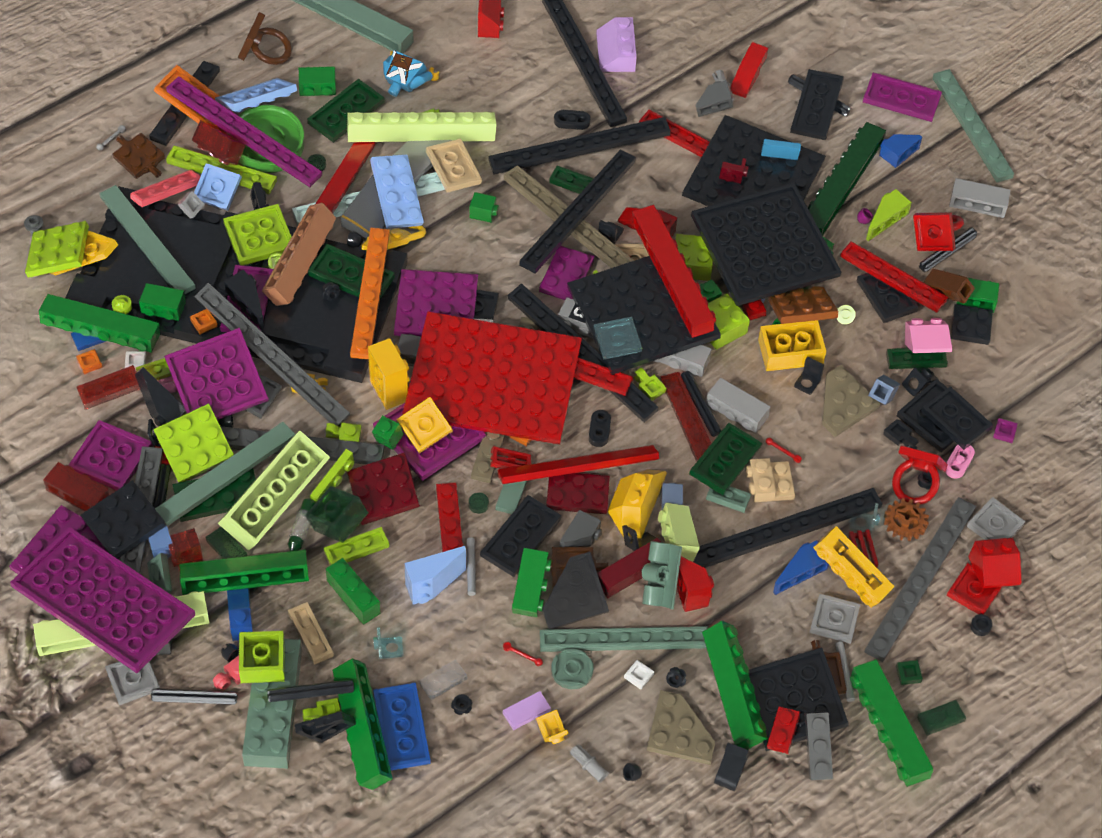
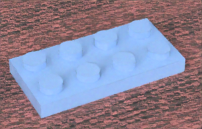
M275 78L216 97L215 101L234 113L244 111V108L257 107L262 102H273L277 97H288L291 93L297 91V87L294 83Z
M408 155L372 157L370 162L386 229L422 226L424 221Z

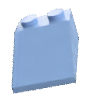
M465 546L404 563L405 585L413 605L417 603L423 604L435 598L466 571Z

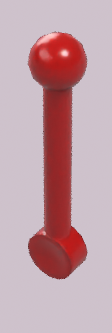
M772 438L766 439L767 445H772L792 457L796 463L801 462L802 458L799 455H794L773 442Z
M510 642L503 644L505 651L511 650L535 662L537 666L543 664L541 658H534L512 647Z

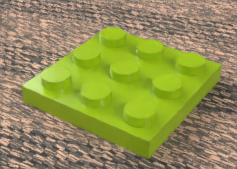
M279 204L223 218L239 264L242 266L268 259L273 253L283 254L292 238Z
M86 221L75 222L33 232L25 269L27 277L81 267L89 229L88 223Z
M209 404L153 429L179 483L217 467L234 455Z

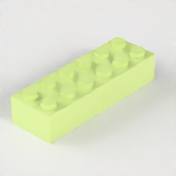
M299 430L218 524L247 550H250L260 541L330 457Z

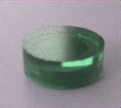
M320 154L311 155L307 160L308 163L320 171L326 168V159Z
M483 493L472 494L469 498V509L477 514L484 513L489 507L488 497Z

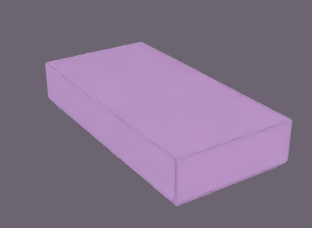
M539 691L504 709L503 715L511 728L515 730L535 720L536 717L550 712L551 707Z

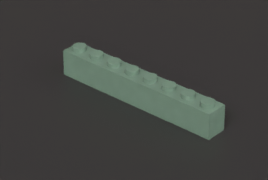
M292 0L391 51L395 50L403 54L413 43L412 29L354 0Z

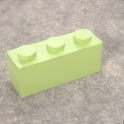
M665 503L663 510L658 515L665 543L682 546L681 556L693 562L700 546L689 506Z

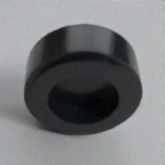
M984 614L974 616L970 624L972 632L978 636L988 635L993 626L992 620Z

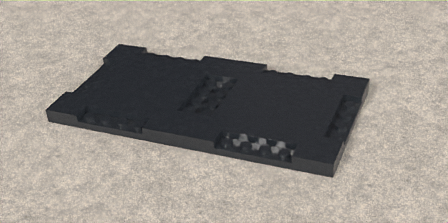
M118 186L127 200L189 276L196 289L185 294L186 304L179 321L141 313L139 301L146 283L171 287L108 208L105 213L106 220L99 234L115 239L118 246L106 259L83 266L80 274H76L65 298L113 311L112 300L120 295L128 296L132 302V310L127 315L159 323L160 335L196 344L227 333L221 332V322L212 314L217 322V327L199 334L192 324L190 316L206 309L194 296L207 283L212 285L226 299L228 297L224 281L233 276L235 265L240 264L225 228L223 218L238 214L226 211L224 215L200 210L195 217L189 218L178 204L165 201H157L141 207L131 199V193L137 190ZM287 225L292 237L297 228ZM325 239L324 244L317 253L318 257L324 247L329 244L365 260L367 250H362V247L348 246L345 243ZM391 249L387 250L385 269L394 272L395 278L379 300L373 344L378 343L398 290L401 269H405L407 266V253ZM317 257L313 260L310 267L313 265ZM268 259L243 265L269 269ZM307 273L302 280L301 286L295 292L291 303L276 306L268 298L263 320L264 328L261 332L299 367L304 370L354 382H363L369 366V359L350 357L359 297L339 289V296L334 300L328 301L322 296V287L326 283L308 276ZM248 348L251 357L260 359L251 349Z

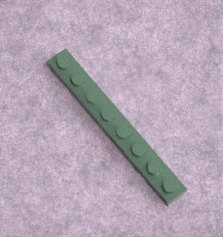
M950 69L934 73V82L942 92V95L996 183L1012 179L1014 176L1013 170Z

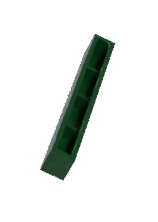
M866 122L863 128L859 127L855 140L852 139L848 145V151L842 153L840 163L834 165L832 175L827 176L823 189L819 188L815 201L812 200L810 202L808 210L822 236L876 155L885 138L886 130L869 122Z

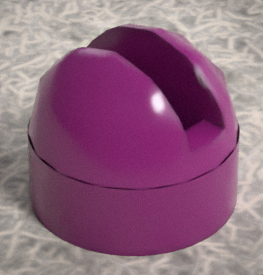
M862 208L857 214V220L861 224H868L874 217L867 208Z

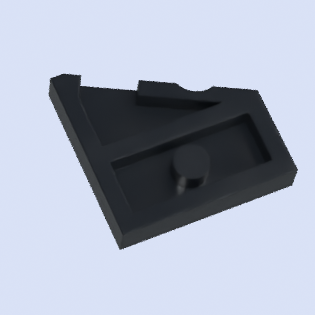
M340 711L295 724L294 727L297 734L322 743L356 725L353 716Z

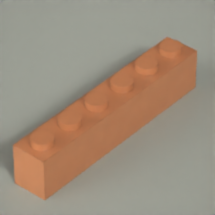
M323 203L308 207L262 289V292L276 306L287 305L292 302L295 292L301 286L305 274L308 273L311 263L317 257V253L324 244L327 234L333 228L336 217Z

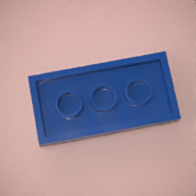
M416 683L374 689L373 694L391 771L431 764Z

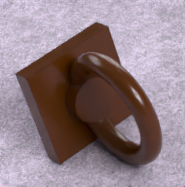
M259 12L237 58L244 61L251 48L255 56L261 61L271 65L282 64L291 56V43L287 36L277 29L269 27L260 28L265 14ZM263 35H273L279 38L285 47L284 54L276 58L263 54L258 48Z

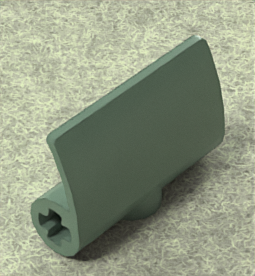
M650 541L648 560L651 562L645 564L642 569V578L648 581V584L644 585L642 604L674 609L682 546Z

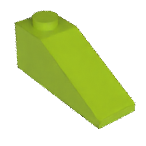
M897 189L886 193L882 197L869 226L866 240H872L909 214L912 202Z

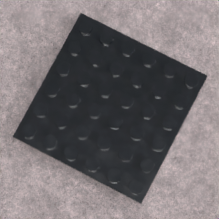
M724 115L687 182L682 196L705 206H712L795 183L801 197L805 200L826 156L801 146L798 160L761 156L764 139L791 141ZM743 158H746L745 165L749 167L746 177L742 176L741 184L719 179L723 162L741 165Z
M795 183L691 212V217L736 306L841 276L842 272Z
M650 256L567 283V288L611 375L721 338V333L715 322L714 331L694 338L691 337Z

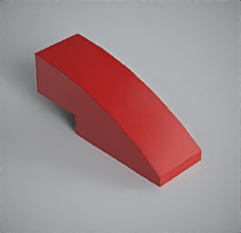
M754 42L751 43L731 84L730 90L733 94L743 98L747 97L759 76L762 65L767 59L768 47Z

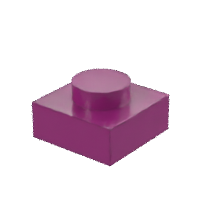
M998 418L993 438L1013 443L1018 423Z

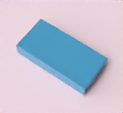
M764 139L761 156L798 160L801 144Z

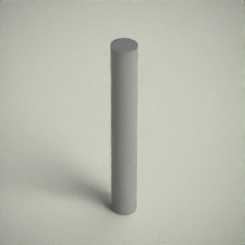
M467 538V592L469 596L476 595L474 538Z
M838 641L835 643L836 651L840 654L847 688L845 693L847 702H852L855 700L850 681L844 643Z

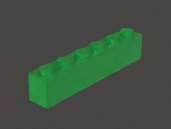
M47 294L39 309L41 324L80 333L84 336L97 337L102 341L117 343L121 346L136 348L140 351L152 353L160 336L159 323L51 294Z
M306 550L180 564L182 595H187L191 592L204 591V593L309 581Z
M720 621L703 631L702 634L734 745L748 750L768 739L766 725L761 718L760 706L754 694L755 688L750 681L749 668L745 664L744 652L737 637L738 631L734 625Z
M352 658L332 669L334 681L353 680L354 692L338 694V702L342 712L353 716L356 725L346 730L347 741L350 744L352 753L351 759L356 770V780L359 786L373 790L392 780L393 777L366 665Z
M877 659L853 667L850 676L854 689H857L862 706H866L869 712V720L872 725L875 724L878 730L879 740L887 747L888 757L891 762L895 763L899 779L904 781L906 787L930 779L934 769Z

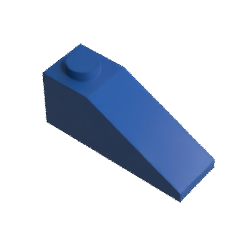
M817 540L812 543H805L800 547L776 580L773 590L775 595L828 569L829 564L821 559L813 548L818 543Z
M248 588L227 590L232 641L239 640V632H253Z

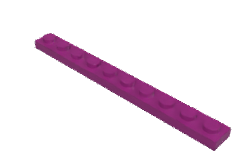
M178 76L166 87L169 94L308 187H311L322 176V171Z

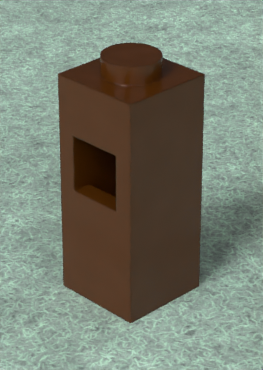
M932 268L923 282L946 295L948 299L961 303H966L975 289L967 277Z

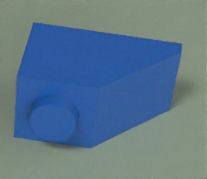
M893 134L890 138L882 141L879 156L896 168L920 149L922 136Z

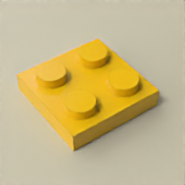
M431 397L397 419L419 454L453 432Z

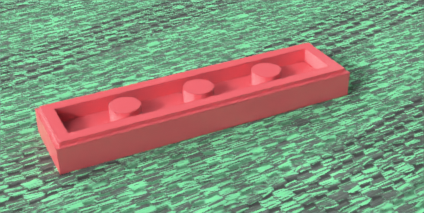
M188 170L132 192L131 199L141 207L197 186L201 176L193 170Z

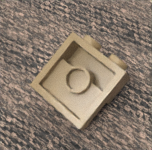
M770 458L750 460L749 465L746 466V477H750L749 493L753 495L754 502L794 500L795 493L789 461L770 462Z

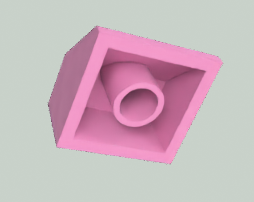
M913 318L911 321H905V345L913 353L952 352L948 324L942 318H931L930 321Z

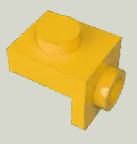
M557 709L535 718L545 742L551 741L552 744H556L565 740L564 736L569 734L568 730H565Z

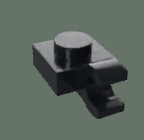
M896 419L884 429L883 435L897 446L903 443L905 447L918 449L916 445L919 441L911 436L912 430L899 419Z

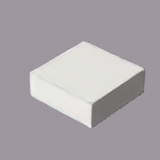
M126 351L125 372L136 371V367L145 365L146 351Z
M636 660L625 673L624 678L642 690L654 675V671Z

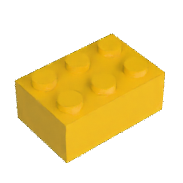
M818 320L760 327L758 341L766 371L804 367L807 357L824 364L826 348Z
M390 338L368 346L370 382L386 410L405 403L409 388L407 382H409L407 374L409 370L408 363L405 359L402 360L397 344L394 345Z

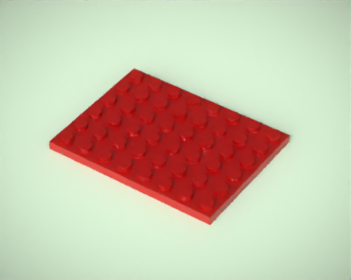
M427 311L402 415L431 397L450 426L560 445L582 338Z

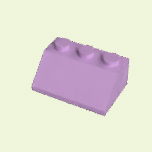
M615 17L596 30L599 67L602 72H635L636 46L633 17Z

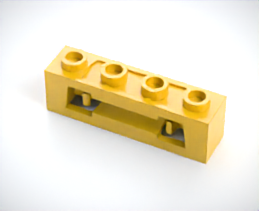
M837 526L831 529L813 547L817 555L831 566L833 572L840 575L846 582V585L860 596L861 601L870 608L878 604L894 588V585ZM838 539H840L849 549H846V547ZM872 573L879 579V581L882 584H880L875 577H873Z

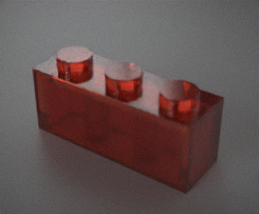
M200 120L192 138V141L198 144L197 147L199 149L209 151L208 155L219 158L218 161L225 165H229V163L237 165L246 144L215 124Z
M134 365L76 386L84 409H90L140 390L135 377L136 370Z
M59 462L43 479L46 491L84 512L109 496V490L104 484L96 483L86 474L81 475L71 466L63 465Z

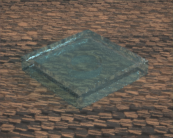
M632 317L594 324V331L603 360L642 352V346Z

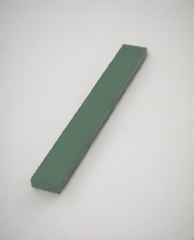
M116 185L99 193L103 202L171 288L183 290L185 294L196 289L189 276Z
M281 422L155 508L156 511L163 518L166 525L169 526L284 447L295 433L284 422Z
M708 626L540 630V652H560L572 648L582 651L707 648L702 632L707 630Z

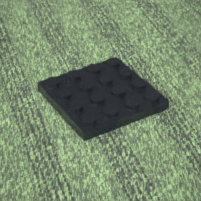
M822 647L749 669L748 674L755 688L754 694L760 706L761 718L766 725L768 739L763 741L766 751L770 750L767 748V744L779 707L800 711V718L792 743L806 739L805 712H829L830 732L849 726Z

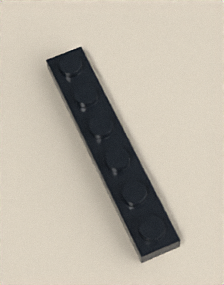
M203 61L193 74V77L209 87L220 72V68L217 65ZM171 104L150 133V140L167 146L187 118V115Z

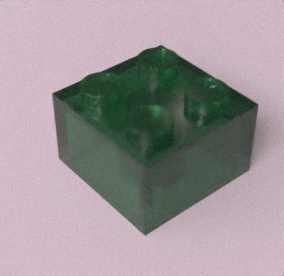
M330 486L307 512L305 517L315 532L344 543L366 517L368 511L359 497Z

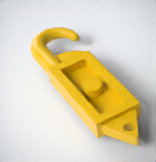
M423 226L408 227L409 229L419 230L414 233L399 228L390 230L388 249L406 245L410 241L423 238L426 235V229ZM369 236L362 245V250H367Z

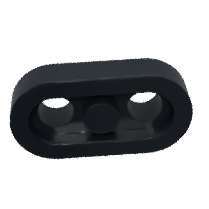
M559 110L554 114V124L558 128L584 130L590 126V115L584 111Z
M597 410L591 416L589 442L595 447H603L608 443L611 415L605 410Z

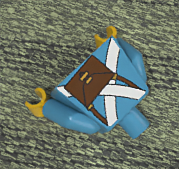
M395 50L391 51L390 56L383 62L385 78L391 84L388 93L395 97L398 96L401 89L411 92L430 80L437 81L440 72L434 73L433 67H430L429 71H427L423 62Z

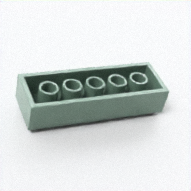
M284 639L285 682L252 683L242 752L244 766L288 769L296 699L269 702L267 690L298 686L302 657L301 640Z

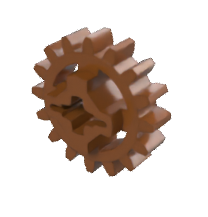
M904 498L901 499V503L895 500L893 506L888 505L887 511L884 514V525H888L887 532L893 531L892 536L899 535L901 541L904 537L911 541L912 536L915 539H919L920 534L924 535L929 524V515L925 514L926 509H920L919 502L915 505L912 504V499L908 503L905 502Z

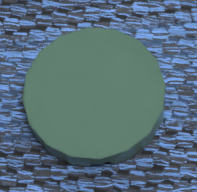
M575 648L563 650L554 657L551 664V673L555 682L561 687L570 690L586 686L591 681L594 672L591 658L584 651Z

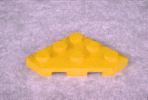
M88 231L82 266L106 259L118 246L116 240ZM71 268V269H67V270L57 271V272H53V273H50V274L56 276V275L62 274V273H64V272H67V271H70V270H73V269H76V268Z

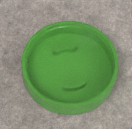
M259 105L249 108L238 115L299 157L302 155L304 149V130L300 120L292 112L279 106ZM230 135L231 152L242 166L264 173H274L283 170Z

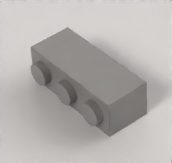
M955 178L949 207L1004 218L1011 190Z
M722 378L708 392L706 400L712 410L720 412L729 420L739 423L746 430H751L754 433H757L768 419L771 407Z

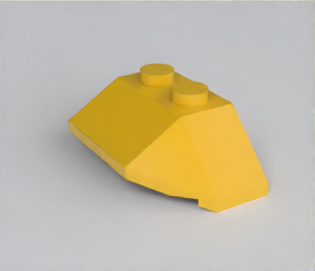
M647 469L620 479L608 508V513L623 537L622 526L627 525L637 532V538H642L662 488V483L667 475L666 471Z

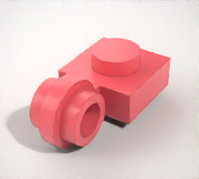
M239 655L224 666V671L227 674L221 672L214 677L213 682L217 689L222 691L227 689L231 684V680L237 685L241 683Z

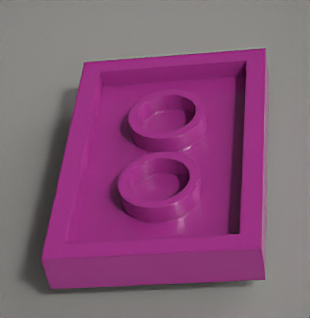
M560 246L556 250L541 282L539 292L562 300H566V298L573 299L567 288V283L588 276L595 256Z

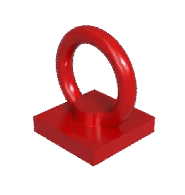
M952 212L915 213L913 215L917 251H954L956 249L954 231L963 227L964 219L962 217L952 215Z
M900 446L898 453L906 461L901 463L894 472L892 478L894 493L898 499L904 498L907 503L912 499V504L914 505L918 502L920 505L925 504L938 492L940 486L938 470L946 472L948 464L939 455ZM910 467L931 474V487L923 496L910 497L901 489V476Z

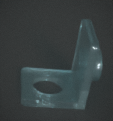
M875 503L873 515L862 514L851 518L849 529L861 530L862 532L869 529L870 534H872L874 525H879L881 515L877 513L878 503ZM857 518H864L867 524L859 527L855 524V520Z
M377 627V637H373L374 650L379 652V659L403 657L402 637L381 638L380 627ZM389 643H395L398 645V650L391 653L386 650V646Z

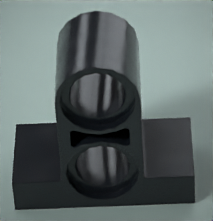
M727 743L714 784L735 792L750 751Z

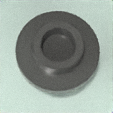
M31 215L24 221V226L31 232V236H33V232L39 231L44 225L43 219L38 215Z

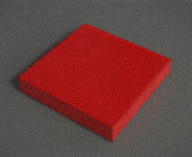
M967 563L946 596L977 614H985L1002 587L983 589L973 566Z

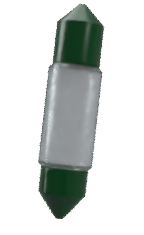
M311 498L303 500L301 508L297 513L287 544L290 551L300 550L306 540L317 503Z

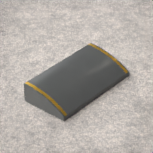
M374 175L371 176L341 216V227L358 233L366 239L370 234V228L384 229L386 226Z

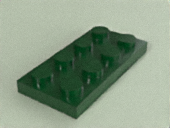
M357 79L308 117L307 124L334 143L347 132L348 113H372L385 102V97L360 79Z
M327 244L308 270V276L324 283L333 282L340 287L339 289L359 297L365 260ZM385 268L380 299L395 278V273Z
M728 423L691 468L689 475L719 494L724 495L759 451L763 443Z
M253 468L180 517V522L228 512L256 480ZM198 479L172 484L174 495Z

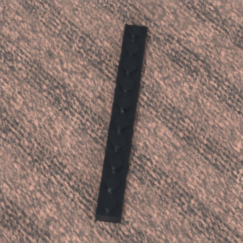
M542 0L608 125L613 127L627 123V117L563 0Z
M662 117L488 156V160L494 175L510 171L517 165L520 168L669 136L670 128L666 118Z
M620 149L520 259L519 266L536 274L633 166L636 157Z
M522 283L507 295L508 300L543 331L581 337ZM582 338L578 358L607 367L602 355ZM632 382L626 396L610 391L644 423L659 409Z
M873 487L701 545L693 562L706 568L877 510L882 507L883 503Z

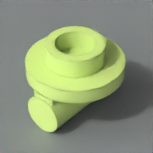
M842 305L837 308V320L840 323L849 324L854 320L856 311L851 306Z

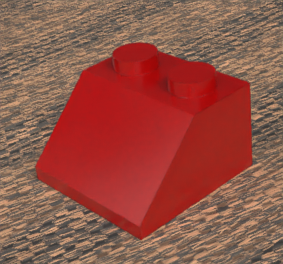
M479 0L478 37L499 38V33L503 31L504 20H500L504 18V7H501V0Z
M1013 537L974 542L968 558L983 589L1021 585L1020 552Z
M681 556L676 589L684 612L709 607L710 598H712V588H714L712 576H708L706 568Z

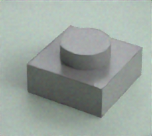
M193 191L188 192L178 203V206L189 218L195 217L205 205Z

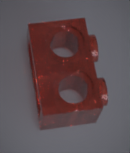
M195 528L170 535L172 543L168 544L173 567L178 566L179 572L180 564L203 561L201 546Z

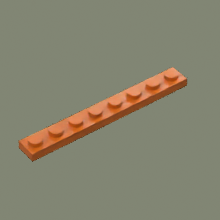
M370 228L350 352L351 358L369 359L368 346L373 345L390 229Z

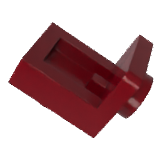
M743 158L741 165L723 162L719 179L741 184L742 176L746 177L749 167L745 165L746 158Z

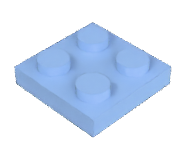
M206 163L194 193L203 203L228 211L242 177L239 174Z

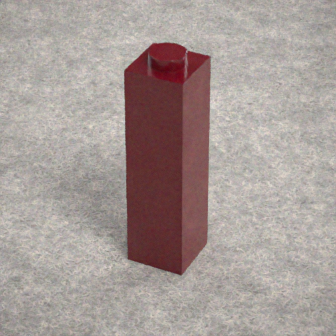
M658 538L652 540L656 542H661ZM650 542L597 573L603 593L607 599L642 579L644 565L651 562L648 560Z

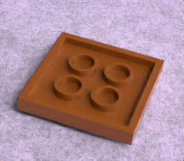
M824 287L799 288L768 297V301L781 324L838 318V310Z

